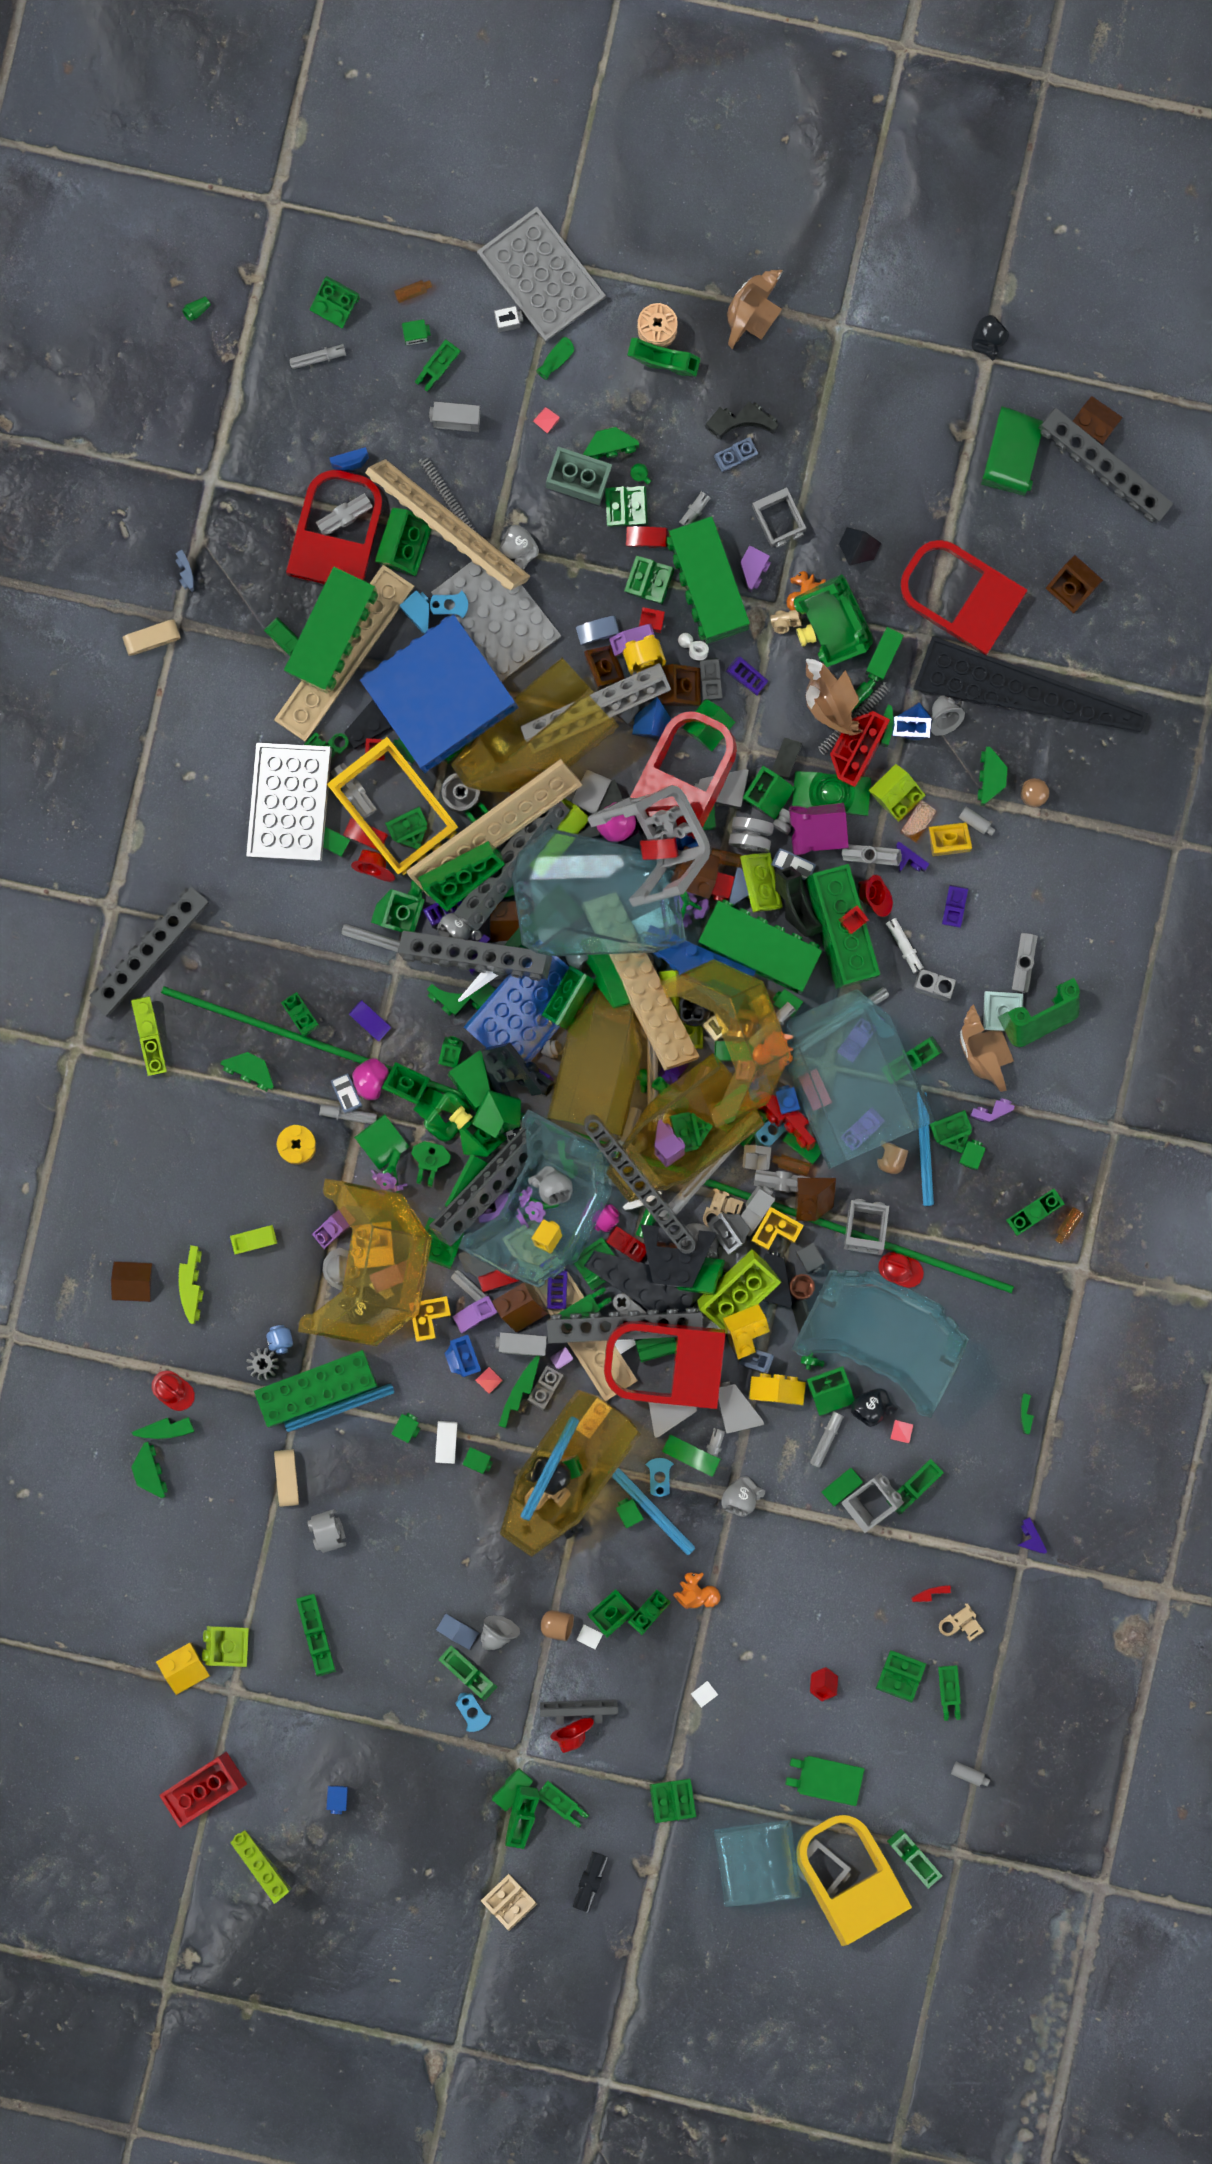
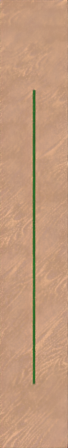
M163 986L161 993L351 1061L361 1064L369 1060V1058L306 1036L303 1037L301 1034ZM384 1064L390 1073L393 1067ZM429 1080L428 1088L442 1093L451 1092L465 1100L459 1090ZM521 1112V1121L528 1123L533 1118V1116ZM536 1118L545 1123L550 1131L597 1147L587 1135ZM630 1150L628 1152L632 1160L689 1180L695 1175V1173L672 1165L666 1168L661 1161ZM708 1179L703 1184L748 1200L751 1196L749 1192L712 1179ZM773 1202L770 1206L779 1212L796 1217L794 1208L777 1202ZM822 1218L816 1221H808L844 1235L846 1233L845 1226ZM852 1229L851 1237L872 1241L879 1240V1238ZM885 1241L884 1249L1009 1293L1013 1291L1014 1286Z

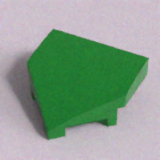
M419 806L385 822L393 841L415 849L420 848L427 829V822Z
M965 1110L929 1123L937 1143L963 1153L965 1144L972 1132V1127Z
M686 1112L669 1116L673 1134L683 1140L685 1152L697 1150L713 1127V1125L700 1119L694 1113Z

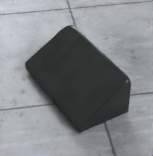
M784 738L771 771L788 780L802 743Z
M803 1299L792 1303L791 1306L800 1339L805 1340L815 1337L816 1333L807 1301Z

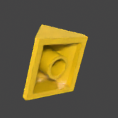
M966 822L929 827L932 856L971 851L972 844Z

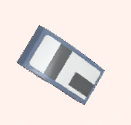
M778 848L771 864L779 870L792 866L802 875L803 881L813 873L816 864L781 848Z
M348 1073L331 1080L345 1114L362 1107Z

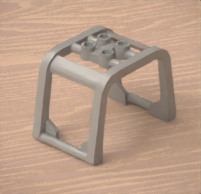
M667 786L653 794L639 798H625L588 817L591 827L607 823L612 817L624 814L626 818L635 815L647 839L684 838L688 833H693L699 846L678 851V857L657 859L655 869L642 886L630 897L629 901L633 907L684 894L709 859L710 844L686 795L677 786ZM673 796L678 806H673L666 812L659 810L652 817H648L645 809L667 797ZM680 816H684L687 823L677 826L676 820ZM664 823L665 829L657 834L652 824L660 826ZM694 860L681 878L668 884L663 889V892L649 895L668 866Z

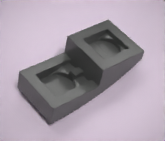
M719 658L700 660L703 700L722 698Z

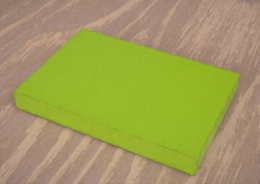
M760 853L740 856L752 912L782 909L780 894L775 891V871L771 865V854Z

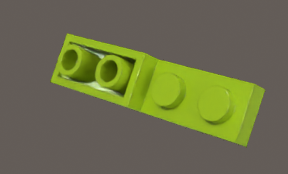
M146 996L133 999L131 1002L147 1074L151 1076L167 1072L151 997Z
M190 1245L188 1264L180 1263L179 1292L185 1315L190 1324H195L200 1319L201 1310L198 1309V1303L202 1302L204 1291L201 1290V1286L194 1285V1281H198L199 1270H196L197 1262H201L202 1251H199L198 1246Z

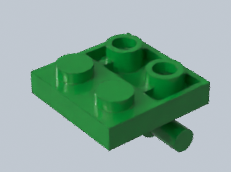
M326 276L310 307V311L343 328L355 303H358L361 297L357 292Z
M602 1237L571 1258V1261L592 1291L606 1281L585 1268V1263L594 1250L614 1255Z

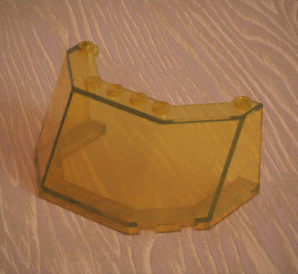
M715 959L660 979L666 998L679 996L714 1012L735 1067L734 1075L723 1099L708 1105L715 1127L735 1121L768 1104L791 1053L764 981Z
M325 1179L323 1193L328 1199L334 1201L352 1228V1237L342 1292L313 1314L304 1315L300 1319L298 1332L327 1339L378 1346L382 1343V1340L395 1333L404 1326L403 1324L419 1314L432 1238L422 1226L415 1212L408 1205L403 1194L344 1181Z

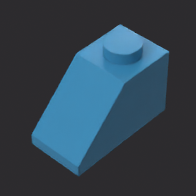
M416 590L399 606L405 615L425 635L429 629L430 606L428 601L430 600L423 592L419 594Z

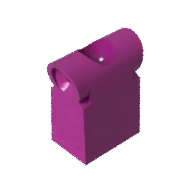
M844 803L812 806L809 808L802 806L789 807L790 823L795 829L792 836L794 855L805 854L811 850L849 848Z

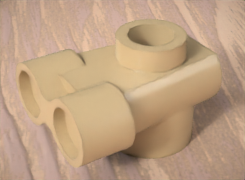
M796 610L789 612L777 611L775 615L770 616L772 627L778 634L787 633L791 626H802L801 616Z

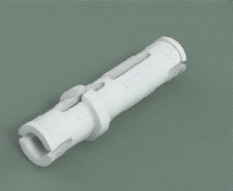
M897 918L891 920L892 922H887L886 926H888L902 951L903 959L907 960L913 974L919 972L918 969L921 970L924 966H922L918 959L916 949L912 948Z

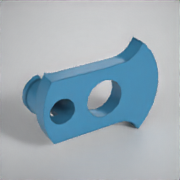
M462 590L457 595H433L430 601V609L433 615L454 614L459 615L463 619L468 610V599ZM446 600L454 601L455 607L452 610L445 609L444 602ZM437 602L440 606L434 608L432 605Z
M768 1120L755 1134L756 1145L770 1147L784 1132H788L784 1123L777 1127L775 1123L772 1124ZM769 1125H774L777 1128L776 1135H771L768 1132Z
M664 1458L650 1460L645 1464L650 1470V1494L658 1497L670 1494L669 1470L674 1464ZM659 1471L665 1474V1480L662 1483L654 1480L655 1473ZM662 1487L664 1489L663 1494H657L656 1489Z
M461 1693L458 1696L455 1704L467 1722L466 1731L475 1732L483 1729L489 1723L491 1714H485L472 1693ZM469 1708L477 1709L478 1712L475 1717L467 1715Z

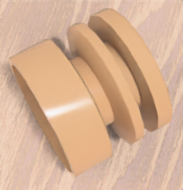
M661 303L645 307L638 318L637 329L639 338L663 348L669 346L674 341L677 333V317L674 311ZM654 322H661V327H654Z

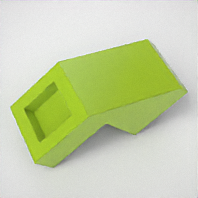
M273 1225L230 1236L234 1254L277 1244Z

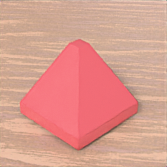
M545 407L533 422L548 434L558 423L560 417Z
M488 1367L475 1381L490 1394L503 1380Z
M895 1420L890 1439L909 1443L913 1424Z

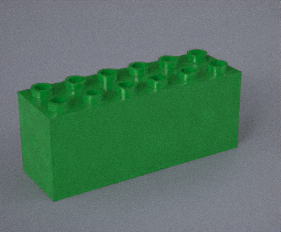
M711 516L670 530L669 536L666 537L667 546L670 552H674L672 560L675 569H679L681 572L679 573V580L681 586L686 587L685 597L688 605L692 604L691 614L694 623L698 622L699 624L697 631L700 640H704L706 644L749 630L750 622L713 517Z
M333 567L284 668L285 673L323 692L333 691L337 683L335 677L337 673L341 674L345 666L343 660L346 655L349 656L354 647L352 642L354 638L358 639L362 631L360 625L362 621L366 622L370 614L368 608L370 604L374 605L378 598L376 587Z
M849 864L808 876L805 879L815 918L822 925L820 935L835 988L840 989L878 977L880 971L866 923L850 935L839 921L842 916L857 905L862 910Z
M726 900L718 901L698 941V946L756 971L755 974L801 995L822 953V950L819 949L820 946L811 941L809 944L802 941L803 938L795 933L789 935L785 933L784 928L778 925L774 927L768 925L766 919L759 916L756 919L750 916L751 913L743 908L737 910L733 908L732 903Z
M364 1350L257 1389L254 1393L266 1426L272 1428L378 1388L366 1353Z

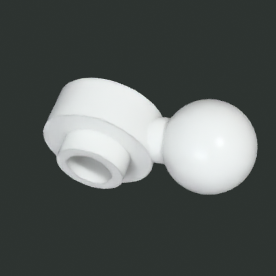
M682 633L679 636V645L683 648L689 647L691 658L694 660H704L708 656L709 648L706 643L702 641L693 642V637L689 633Z

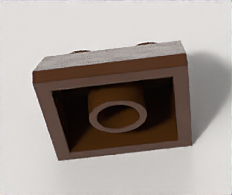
M1091 396L1073 422L1103 446L1123 417Z
M1074 555L1045 589L1071 612L1075 613L1103 579Z
M678 664L661 666L671 687V690L658 695L662 705L700 706V668Z
M684 846L683 850L689 849L691 847ZM709 855V859L689 885L686 892L710 898L717 879L719 856ZM694 860L676 864L670 879L671 882L681 878Z
M528 901L499 902L490 914L491 942L508 941L529 916Z
M797 1178L795 1199L796 1221H816L834 1207L836 1178Z
M530 1280L492 1301L500 1317L515 1332L522 1330L549 1314Z

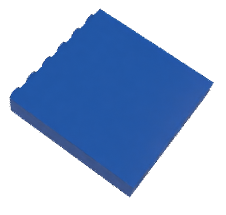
M454 614L445 617L438 626L428 629L425 635L412 640L409 646L398 650L392 658L382 661L376 669L366 672L363 678L360 679L424 774L519 708Z

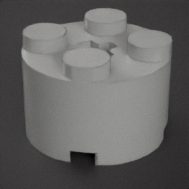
M466 773L450 775L442 786V798L446 807L459 814L473 810L480 800V788L476 779ZM457 790H460V791L465 790V791H464L465 796L462 797V796L460 795V796L458 797V796H457V795H458Z
M335 1509L314 1515L308 1521L310 1531L314 1532L315 1539H313L315 1549L321 1550L322 1553L346 1546V1542H342V1539L346 1538L340 1518H335L334 1516L337 1513Z

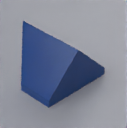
M658 697L635 715L632 735L660 739L665 727L672 719Z
M918 703L894 717L892 736L913 740L930 738L932 718L922 705Z

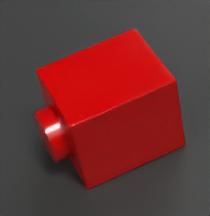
M717 873L716 883L710 895L713 897V900L721 902L729 900L735 876Z

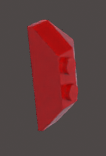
M874 711L853 718L852 721H858V728L862 732L855 735L841 733L830 753L838 779L853 787H856L864 776L890 722V719Z

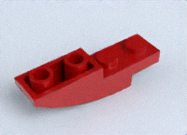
M760 1090L755 1092L754 1096L758 1100L755 1105L760 1110L763 1109L765 1111L767 1119L772 1124L775 1123L779 1127L784 1123L786 1130L796 1136V1140L802 1148L805 1147L807 1151L814 1148L816 1140L806 1130L808 1129L809 1121L799 1111H794L781 1115L776 1096Z

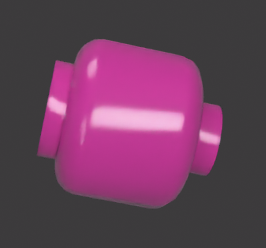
M602 1204L592 1212L591 1218L593 1221L591 1224L597 1231L609 1232L619 1223L620 1213L612 1204Z

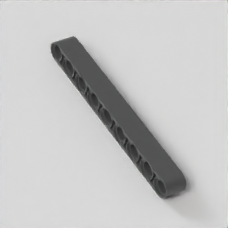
M588 1115L584 1119L586 1133L682 1253H691L695 1249V1241L692 1234L597 1115ZM592 1122L598 1123V1126L594 1129L588 1127ZM603 1137L610 1138L608 1143L605 1144L601 1143L600 1139ZM618 1151L621 1153V1156L618 1158L611 1157L614 1152ZM627 1166H631L633 1168V1170L629 1173L623 1172L624 1168ZM636 1182H644L642 1187H635ZM649 1196L656 1197L653 1202L646 1201ZM662 1210L668 1212L664 1217L658 1216V1213ZM672 1225L679 1226V1229L676 1231L669 1230ZM685 1239L691 1241L690 1244L687 1246L681 1245L682 1241Z

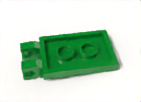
M808 1755L804 1757V1760L791 1758L789 1765L802 1768L800 1779L787 1777L785 1785L797 1787V1791L802 1795L852 1806L857 1805L865 1768Z

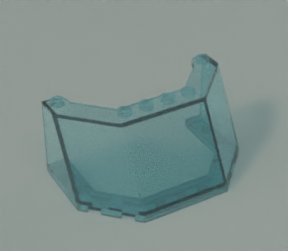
M528 1109L522 1118V1126L526 1129L528 1158L512 1192L508 1196L504 1208L501 1210L500 1215L474 1233L469 1232L464 1235L458 1248L509 1277L540 1288L545 1284L546 1279L556 1277L564 1271L566 1265H573L578 1261L612 1193V1186L609 1185L608 1181L611 1178L610 1164L607 1163V1158L593 1141ZM546 1166H552L565 1174L573 1184L570 1200L559 1203V1206L556 1208L545 1209L546 1214L543 1216V1219L548 1222H556L563 1234L551 1254L534 1246L531 1239L541 1222L530 1220L528 1217L525 1220L530 1228H527L525 1224L521 1225L520 1222H517L516 1217L519 1214L518 1208L523 1216L527 1214L525 1208L529 1206L531 1201H528L524 1207H521L519 1200L520 1193L526 1190L527 1187L532 1188L530 1197L543 1202L539 1195V1188L529 1184L528 1178L537 1175Z
M830 1270L794 1342L792 1350L801 1356L810 1355L811 1353H838L841 1356L849 1357L859 1365H865L874 1372L883 1374L892 1381L897 1382L915 1403L917 1412L922 1416L931 1418L960 1364L969 1337L965 1333H960L958 1330L959 1325L951 1316L947 1317L944 1314L945 1309L941 1304L906 1287L890 1282L874 1271H865L862 1274L858 1270H845L844 1273Z

